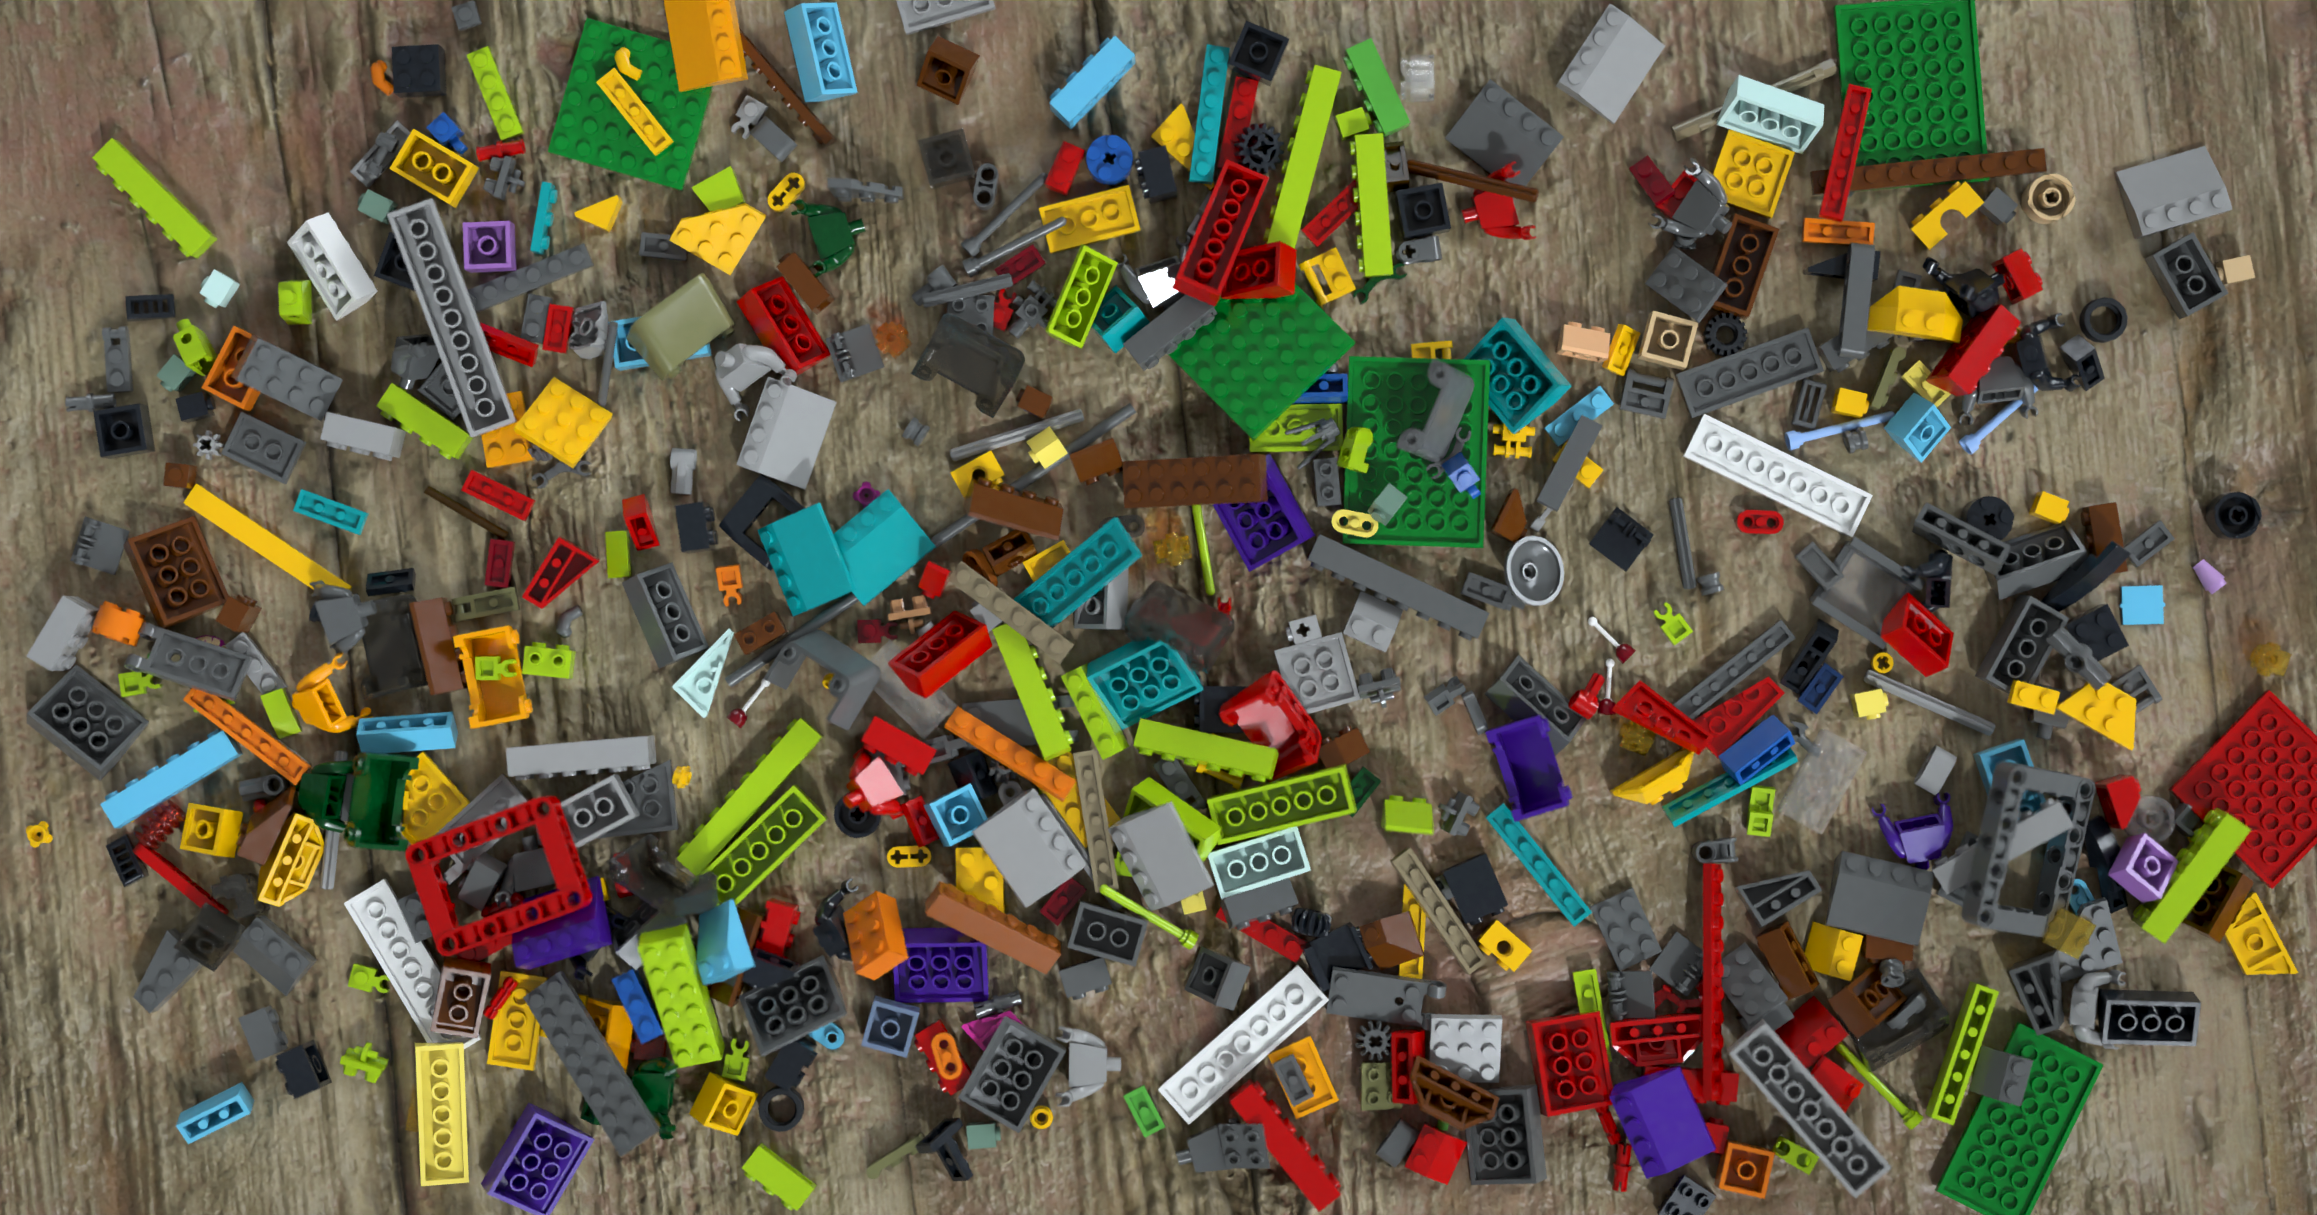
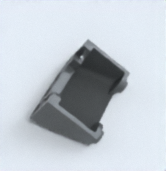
M1433 359L1428 371V377L1432 384L1441 389L1424 431L1413 428L1407 429L1402 433L1396 447L1428 461L1439 462L1447 454L1474 390V381L1466 373Z

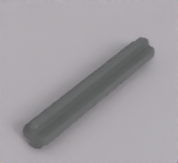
M1010 273L922 294V303L925 308L1012 287L1013 281Z
M1681 497L1669 500L1683 588L1692 589L1697 585L1683 500Z

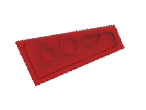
M1768 676L1694 719V722L1714 736L1707 749L1718 759V756L1732 746L1785 692Z

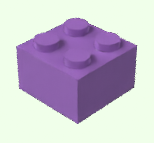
M511 221L463 223L464 269L466 271L475 273L517 270L515 224Z
M2146 833L2126 838L2108 875L2144 903L2161 898L2179 861Z

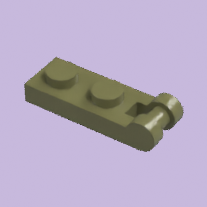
M1896 347L1888 352L1869 399V409L1876 411L1886 405L1889 394L1886 392L1889 385H1893L1898 373L1895 370L1898 362L1906 357L1904 348Z
M516 587L452 599V604L456 607V622L520 610ZM470 603L471 612L466 613L464 604Z
M922 1132L872 1162L866 1170L867 1176L870 1179H876L885 1167L890 1165L893 1168L904 1161L903 1156L908 1153L912 1156L918 1153L915 1146L924 1138Z

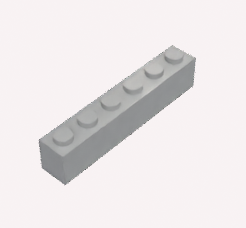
M2052 798L2047 799L2039 804L2041 808L2032 812L2030 809L2019 815L2015 836L2011 841L2008 854L2009 861L2074 826L2059 799L2054 801ZM1977 843L1968 846V844L1962 845L1955 850L1956 854L1948 858L1945 855L1934 861L1935 865L1932 866V871L1946 894L1968 884Z

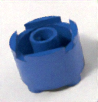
M1104 135L1097 138L1087 150L1086 162L1088 171L1092 178L1099 183L1112 186L1122 183L1128 178L1133 167V154L1130 146L1117 135ZM1107 156L1115 157L1113 165H1110L1109 162L1104 163Z

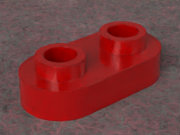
M1745 510L1737 515L1735 523L1737 529L1745 534H1776L1783 528L1784 520L1782 515L1776 511ZM1745 518L1751 520L1750 526L1744 525L1743 520ZM1769 518L1773 519L1774 521L1773 527H1769L1767 525V520Z

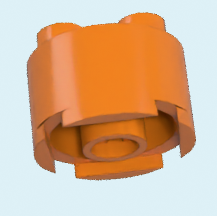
M104 601L103 605L99 607L90 631L98 635L102 634L114 641L137 647L140 639L138 632L142 623L146 622L144 620L145 615L128 608L123 612V608L118 605Z

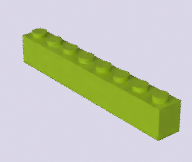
M1314 65L1313 71L1308 70L1305 84L1309 85L1308 92H1302L1299 106L1303 107L1301 116L1296 115L1293 129H1297L1296 137H1290L1287 151L1291 152L1289 161L1284 160L1281 171L1282 174H1285L1284 182H1278L1275 196L1279 197L1277 206L1272 205L1269 216L1270 219H1273L1272 227H1266L1263 241H1266L1267 244L1281 241L1295 249L1341 77V71Z
M795 718L787 726L786 729L789 732L783 738L779 736L771 744L773 750L768 755L763 754L756 761L755 764L758 767L752 773L748 771L739 782L742 785L737 790L732 789L725 796L724 800L727 802L721 808L717 806L708 816L711 820L706 826L701 824L695 830L693 835L696 837L689 844L686 841L677 851L680 855L676 859L696 877L712 864L824 737L804 718L799 720Z

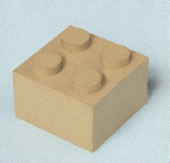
M1657 311L1650 312L1637 359L1678 370L1686 369L1698 322Z

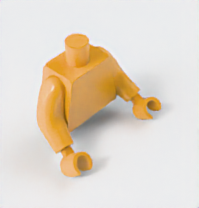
M341 652L334 656L330 664L326 662L305 675L296 686L297 691L292 694V706L299 711L306 724L314 725L319 729L332 733H339L357 727L361 718H373V716L364 717L371 714V708L368 707L363 708L357 717H354V715L346 716L330 680L327 679L333 673V669L341 670L346 666L348 660L342 664L336 660L343 655Z

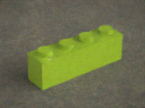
M394 383L390 384L376 405L382 410L380 412L382 416L390 421L395 418L401 422L400 428L410 434L413 431L420 435L419 440L429 447L434 444L440 448L438 453L449 460L451 457L459 459L473 439L470 437L469 432Z
M1087 663L1062 675L1061 678L1102 760L1130 746L1119 724L1086 678Z

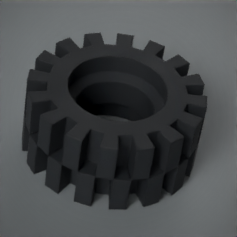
M1721 313L1708 321L1702 336H1704V344L1708 346L1707 349L1713 352L1712 354H1718L1722 357L1729 356L1738 352L1744 346V342L1747 340V329L1744 328L1745 323L1740 321L1741 318L1735 317L1731 313ZM1721 326H1728L1733 331V340L1728 344L1719 342L1716 337V332Z

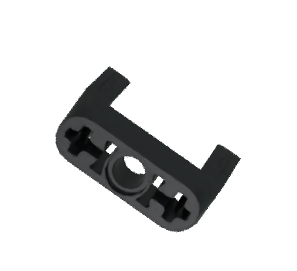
M761 474L724 517L719 527L746 552L772 571L773 567L766 551L745 533L773 499H776L792 514L805 509V507Z

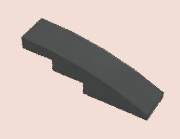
M1581 415L1537 502L1558 512L1603 425Z

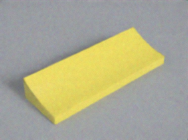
M463 1042L415 1043L421 1186L468 1183Z

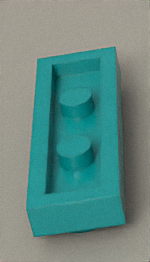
M542 181L530 248V251L542 255H544V250H547L549 247L550 236L547 235L548 227L552 226L554 213H551L552 203H556L558 196L555 186L549 182Z
M304 489L300 490L293 509L295 512L361 535L369 514Z

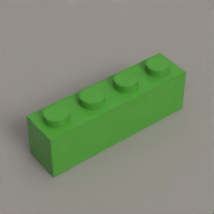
M1367 39L1346 49V57H1343V61L1348 71L1352 69L1355 75L1353 82L1357 91L1362 90L1365 97L1362 101L1368 113L1372 112L1375 118L1372 123L1376 132L1383 133L1384 138L1408 127L1410 120L1372 39Z

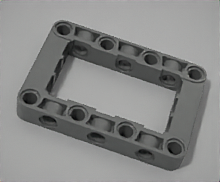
M2006 761L1997 764L1993 772L1961 915L1965 922L1986 929L2056 939L2061 935L2094 799L2095 783L2093 780L2073 774ZM2026 790L2058 797L2074 825L2048 840L2032 910L1997 904L2001 885L2003 886L2007 871L2011 841L2014 839L2019 819L2022 794Z

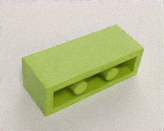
M762 1142L742 1167L747 1178L754 1182L757 1180L763 1184V1190L771 1196L776 1194L782 1199L781 1203L789 1210L794 1208L798 1211L817 1186Z

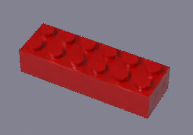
M1226 159L1172 289L1216 306L1269 177Z
M1250 1078L1229 1095V1102L1247 1124H1263L1267 1149L1317 1211L1321 1212L1341 1195L1339 1180L1332 1172L1327 1174L1325 1163L1316 1153L1313 1156L1310 1153L1312 1149L1302 1135L1299 1138L1295 1134L1296 1127L1288 1117L1283 1119L1280 1116L1282 1113L1280 1107L1273 1099L1268 1101L1265 1097L1267 1095L1266 1090L1258 1080L1254 1083Z

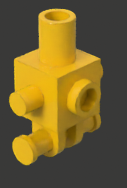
M1502 421L1501 424H1493L1492 433L1501 434L1500 442H1505V446L1493 444V456L1504 455L1505 458H1509L1510 455H1514L1515 459H1519V456L1531 458L1532 446L1520 447V445L1526 442V436H1535V427L1526 425L1516 434H1512ZM1511 442L1515 443V447H1510Z

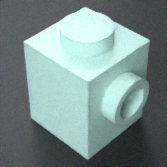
M214 269L210 277L207 276L203 280L200 294L206 297L204 301L215 308L218 305L226 308L240 284Z

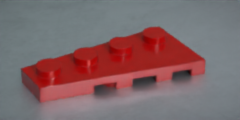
M1641 680L1612 709L1615 713L1698 755L1714 739L1713 735Z

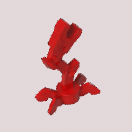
M1703 978L1696 985L1700 992L1699 998L1681 999L1672 993L1671 987L1667 985H1662L1663 989L1654 992L1655 1009L1665 999H1668L1679 1006L1676 1013H1681L1689 1007H1700V1012L1703 1014Z

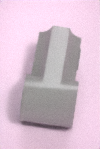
M672 448L670 457L672 469L671 493L692 494L693 470L696 469L697 463L696 449Z

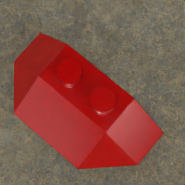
M1703 1014L1656 1015V1018H1627L1609 1023L1612 1047L1636 1067L1682 1063L1703 1042Z

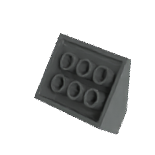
M1491 79L1445 137L1448 142L1489 174L1515 161L1516 163L1512 165L1513 171L1521 172L1505 181L1523 186L1528 184L1564 138L1563 135Z
M75 665L27 712V724L99 781L119 762L149 724L148 720L78 665Z
M1842 851L1834 861L1825 925L1918 946L1931 897L1934 872Z
M824 955L799 966L794 976L765 989L754 988L739 995L761 1056L847 1015L839 982L832 965Z
M1004 1016L958 1098L1019 1133L1067 1048L1047 1036Z
M1537 1085L1484 1089L1500 1098L1492 1119L1465 1129L1471 1185L1537 1184L1547 1179Z

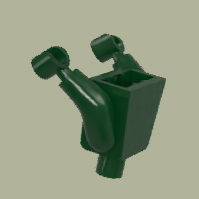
M801 199L790 202V204H794L797 210L791 212L793 216L798 214L808 216L807 220L820 260L815 261L808 267L809 269L815 268L817 270V273L814 275L815 278L843 265L854 252L856 243L853 235L866 231L862 218L849 222L845 212L837 207L805 203Z
M331 761L312 767L311 772L303 773L301 781L298 785H294L296 787L295 790L299 792L298 805L304 809L307 817L313 819L315 825L322 829L342 833L347 827L344 821L339 820L346 782V775L342 774L354 773L353 761Z
M656 1057L642 1062L635 1070L633 1077H628L659 1126L660 1138L662 1140L673 1139L674 1136L671 1132L676 1130V1125L671 1124L668 1113L673 1106L675 1079L680 1077L676 1072L679 1065L677 1063L673 1064L667 1057Z

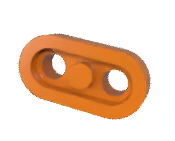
M947 1032L938 1033L932 1040V1050L939 1073L946 1079H955L960 1075L963 1068L955 1039ZM941 1040H946L948 1042L947 1048H942L940 1046ZM949 1062L955 1065V1069L952 1071L946 1067Z

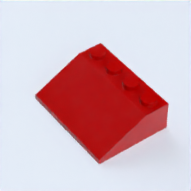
M1600 1011L1525 1021L1535 1083L1538 1089L1540 1113L1542 1115L1550 1117L1613 1105L1609 1097L1613 1087Z

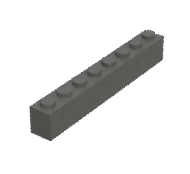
M1321 534L1318 535L1307 561L1311 562L1310 567L1321 572L1325 568L1332 572V577L1344 582L1345 578L1353 581L1352 586L1365 592L1366 588L1375 592L1374 597L1383 601L1389 598L1396 602L1394 606L1407 611L1408 608L1417 611V617L1426 621L1432 618L1438 621L1437 626L1450 631L1451 628L1460 631L1458 636L1471 641L1472 637L1478 639L1490 614Z

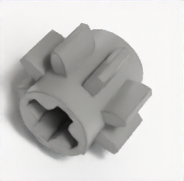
M206 430V436L197 434L198 441L193 444L199 450L197 456H203L206 453L207 460H212V455L214 454L221 456L219 451L225 444L220 443V434H215L212 437V432ZM207 441H211V449H206L208 447V445L206 444Z

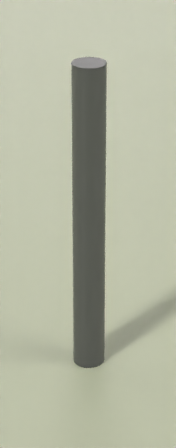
M610 321L608 325L597 404L600 406H605L607 402L618 323L615 321Z

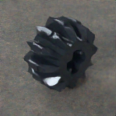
M1297 908L1294 911V915H1292L1291 928L1301 934L1321 938L1326 937L1331 928L1330 922L1332 917L1322 911Z

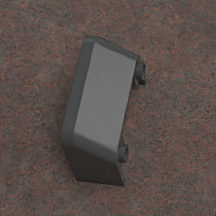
M814 630L785 644L764 679L787 690L806 656L834 673L829 683V691L838 700L826 720L849 730L880 678L881 671L878 665L822 630Z

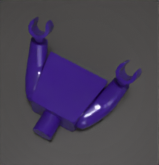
M1948 792L1944 793L1945 801L1940 800L1939 793L1934 795V803L1940 806L1938 813L1895 821L1894 825L1888 817H1885L1886 807L1884 804L1880 803V807L1883 810L1881 814L1875 813L1873 807L1871 809L1873 817L1879 818L1878 825L1891 849L1900 858H1906L1908 863H1915V868L1929 869V860L1940 858L1942 851L1950 841L1953 831V819L1950 806L1947 805L1951 799Z

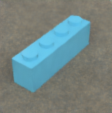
M453 712L361 718L358 722L356 736L361 752L399 753L456 748L458 730Z

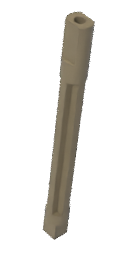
M1829 59L1770 86L1791 93L1837 74L1836 64L1832 59ZM1722 106L1671 126L1675 141H1680L1717 124Z

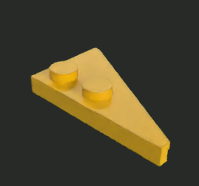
M1180 104L1151 135V138L1160 146L1166 145L1167 153L1190 172L1195 134L1184 105ZM1214 183L1212 185L1203 184L1210 191L1215 187Z

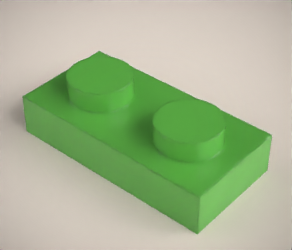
M1144 1084L1123 1095L1144 1138L1165 1128V1124Z

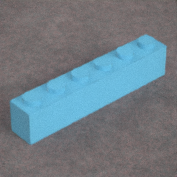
M217 729L208 734V739L201 744L197 741L186 748L188 752L183 755L175 754L166 760L168 764L163 767L155 766L146 772L147 776L143 779L138 780L136 778L125 785L126 789L120 793L114 791L104 797L106 801L100 805L114 828H122L241 756L242 752L234 739L225 731Z

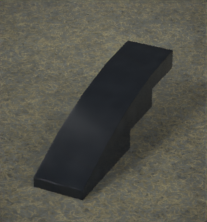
M2112 540L2098 557L2091 553L2077 571L2070 567L2041 602L2058 612L2064 610L2098 587L2131 553Z

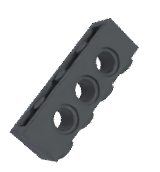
M1927 502L1916 518L1912 530L1913 533L1996 576L2011 549L2010 545Z

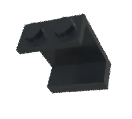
M1203 686V691L1194 695V705H1199V714H1194V728H1199V732L1244 733L1238 723L1233 726L1224 723L1220 718L1219 712L1222 704L1248 686Z
M1483 852L1441 871L1465 924L1470 923L1472 926L1483 921V916L1490 913L1492 916L1498 915L1505 911L1504 907L1508 906L1486 853Z
M1351 922L1328 932L1326 937H1317L1300 946L1314 979L1322 992L1331 988L1329 984L1333 967L1359 970L1365 966L1369 970L1373 968L1370 962L1373 958L1361 942L1363 938L1359 926L1355 927Z

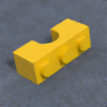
M1957 181L1947 190L1950 193L1943 200L1940 197L1937 198L1929 206L1932 210L1925 216L1920 213L1911 221L1913 226L1910 230L1928 250L1947 235V232L1940 223L1941 216L1945 211L1954 209L1964 218H1967L1984 203L1966 181L1961 184Z

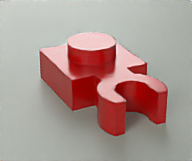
M1005 288L999 291V303L994 302L993 327L1003 332L1006 331L1014 312L1013 309L1008 307L1017 297V294L1013 293L1010 299H1005L1003 297Z

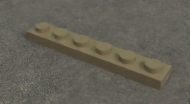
M961 561L947 579L1061 664L1074 647V644Z
M1095 749L1073 753L1095 893L1100 892L1099 887L1101 885H1107L1114 890L1119 889L1111 838L1108 831L1109 826L1097 751Z
M1411 847L1405 848L1390 860L1391 864L1463 971L1470 975L1487 961Z

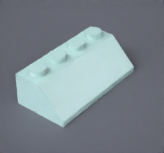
M1738 75L1728 90L1717 125L1802 154L1823 126L1824 104Z

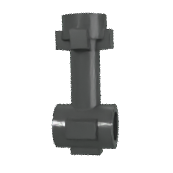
M380 132L375 142L380 147L373 161L367 160L365 171L377 177L380 173H383L385 168L381 164L388 151L394 153L399 145V140L395 139V136L387 132L386 134Z

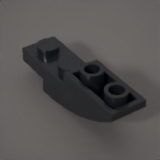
M2098 815L2088 820L2085 842L2090 867L2097 868L2101 895L2107 899L2110 913L2112 914L2128 906L2125 888L2108 875L2121 849L2109 825L2102 816Z

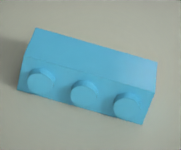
M243 1082L181 1112L176 1127L186 1142L190 1144L250 1114L254 1099Z

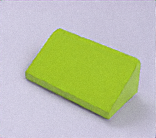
M629 531L605 532L608 579L632 577Z

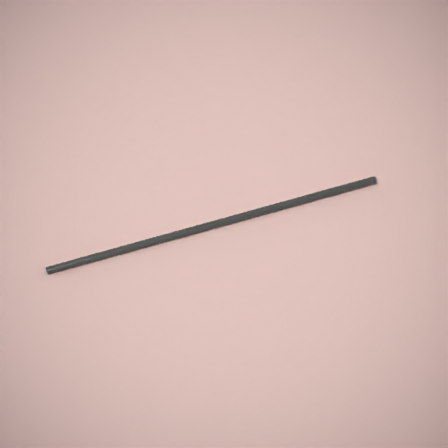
M1130 403L1064 447L1068 454L1044 469L1042 464H1039L1011 483L1010 486H1013L1015 491H1022L1069 459L1070 454L1082 450L1136 413L1135 409ZM966 514L930 539L938 548L979 519ZM852 592L731 673L725 678L726 682L732 688L776 658L785 644L817 630L859 600Z

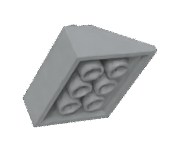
M1609 4L1556 84V87L1614 124L1665 45L1629 15Z
M2205 146L2115 172L2134 239L2232 210L2226 186Z
M768 377L736 465L806 490L837 402L793 385L785 387L781 384V381Z
M1035 789L1024 790L972 831L1024 908H1027L1060 886L1087 865Z
M1172 802L1125 816L1108 828L1150 911L1169 906L1214 885Z

